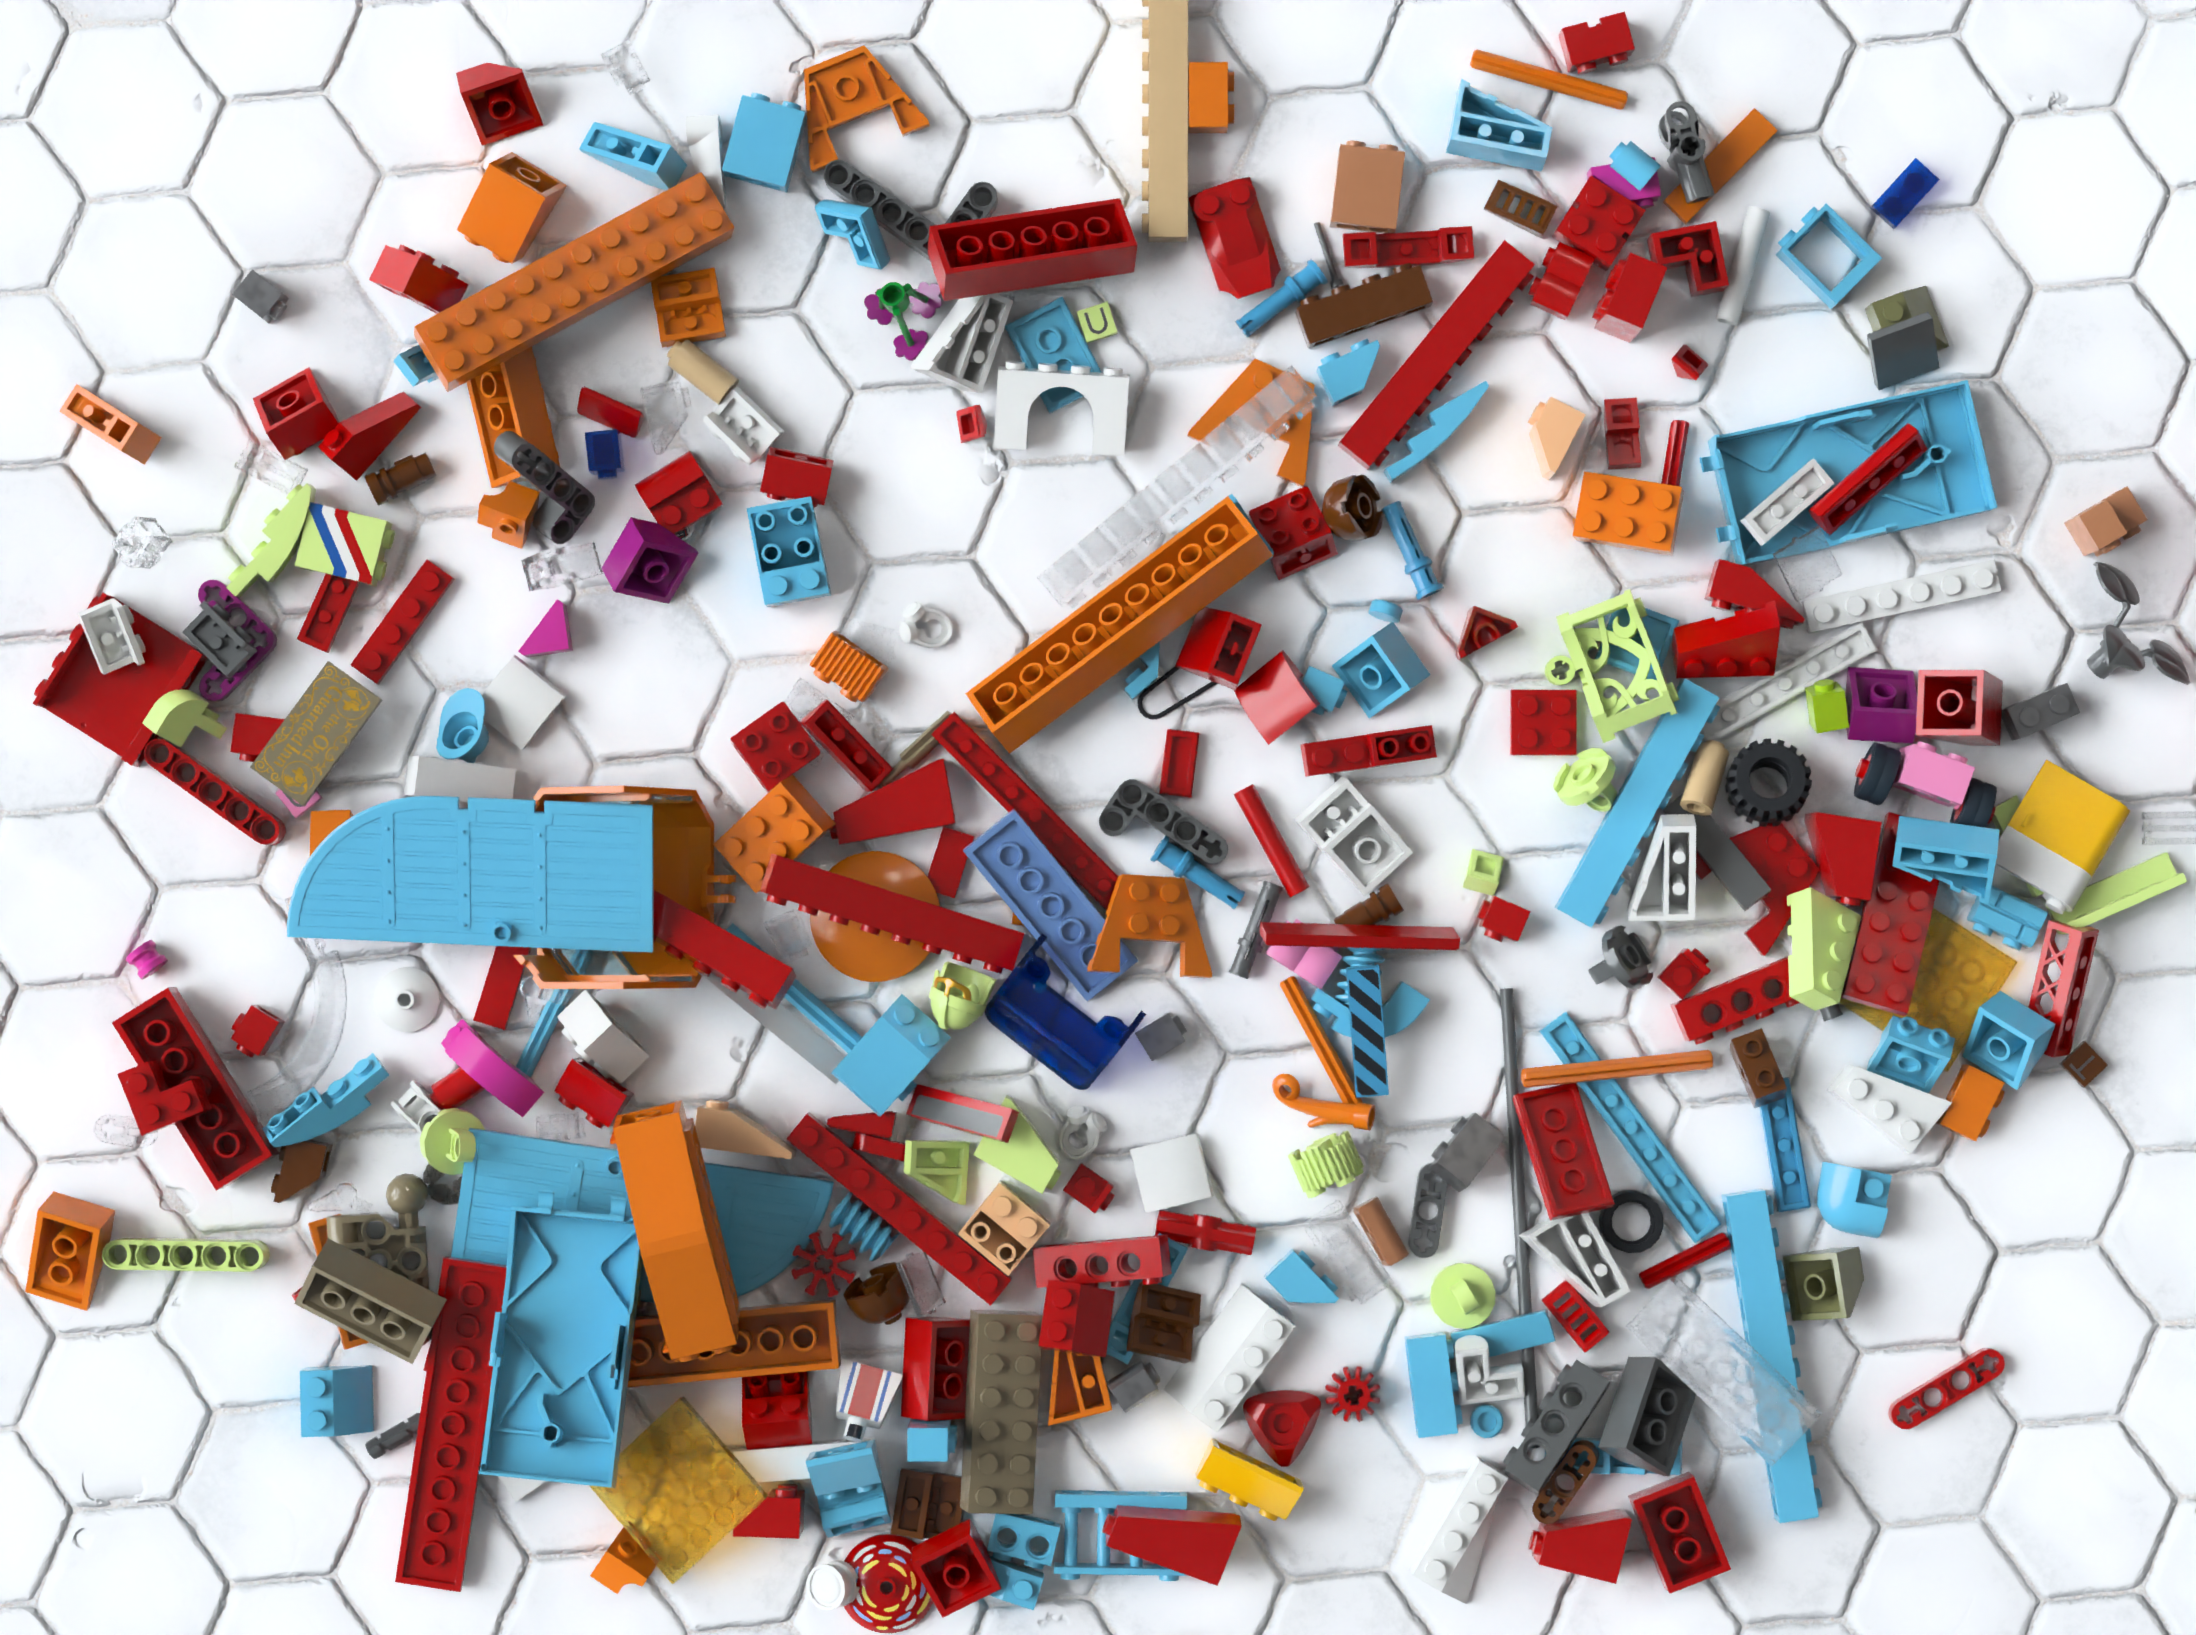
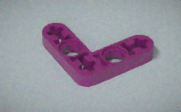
M212 579L202 583L198 590V598L201 603L205 601L212 606L216 603L221 605L217 601L211 600L208 602L207 600L210 597V594L207 592L208 589L213 588L216 590L220 587L221 590L218 594L225 602H229L230 598L234 600L224 608L229 614L236 608H241L245 611L246 621L241 627L248 630L255 620L257 624L252 626V628L259 634H268L265 638L268 643L267 646L258 645L255 647L258 651L247 661L246 668L242 672L235 673L232 676L235 680L231 683L229 679H225L220 684L222 689L220 694L215 692L209 693L211 686L208 684L209 681H219L224 676L215 665L202 677L199 684L202 696L207 700L219 702L228 698L274 650L277 644V637L275 632L239 597H235L226 588V584ZM249 633L253 637L250 643L254 646L257 640L251 633Z

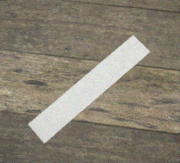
M711 973L707 977L701 974L837 1085L839 1080L831 1072L845 1056L781 1004H779L776 1010L768 1005L763 1009L752 1003L748 999L750 995L739 989L735 993L724 987L720 983L722 979Z

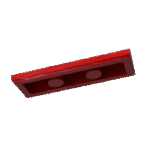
M827 699L800 721V724L865 791L872 792L893 770L892 766Z

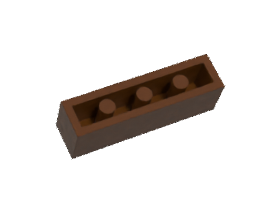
M1411 263L1394 268L1392 270L1393 274L1381 278L1380 274H1375L1361 280L1363 285L1352 289L1347 284L1331 290V296L1320 299L1318 295H1314L1301 300V306L1296 308L1295 314L1307 348L1309 349L1431 307L1433 300L1421 265L1412 268Z

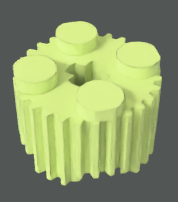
M1348 1130L1343 1131L1339 1136L1336 1133H1332L1313 1141V1144L1307 1146L1306 1151L1300 1152V1149H1297L1288 1155L1300 1186L1308 1198H1313L1326 1192V1188L1333 1185L1334 1182L1337 1187L1347 1185L1355 1181V1177L1364 1172L1362 1169L1364 1167Z

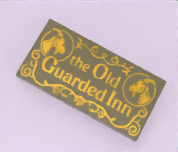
M327 661L250 768L299 804L306 806L383 700L333 663Z

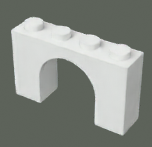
M1006 361L1005 366H999L994 448L1026 450L1029 411L1032 403L1042 392L1050 388L1068 387L1081 393L1091 405L1094 416L1092 454L1124 456L1130 374H1123L1122 368L1105 367L1104 373L1090 372L1091 367L1072 365L1071 371L1058 370L1057 364L1039 363L1037 369L1025 368V362Z

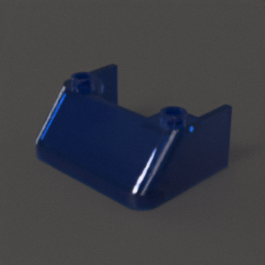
M1042 933L989 1001L984 1013L987 1020L1066 1083L1075 1089L1086 1090L1123 1047L1147 1014L1141 1010L1129 1026L1125 1025L1121 1019L1113 1016H1104L1098 1023L1093 1021L1046 984L1051 976L1050 968L1044 959L1035 954L1047 939V936Z

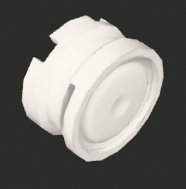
M842 1560L818 1565L812 1569L806 1583L810 1600L816 1607L822 1610H834L853 1602L859 1591V1587L856 1586L857 1573L849 1563Z

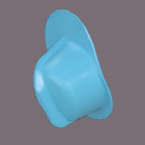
M465 688L455 692L449 697L443 707L436 749L439 755L445 759L458 758L467 763H475L477 756L484 751L489 742V732L484 724L485 701L481 693L475 689Z

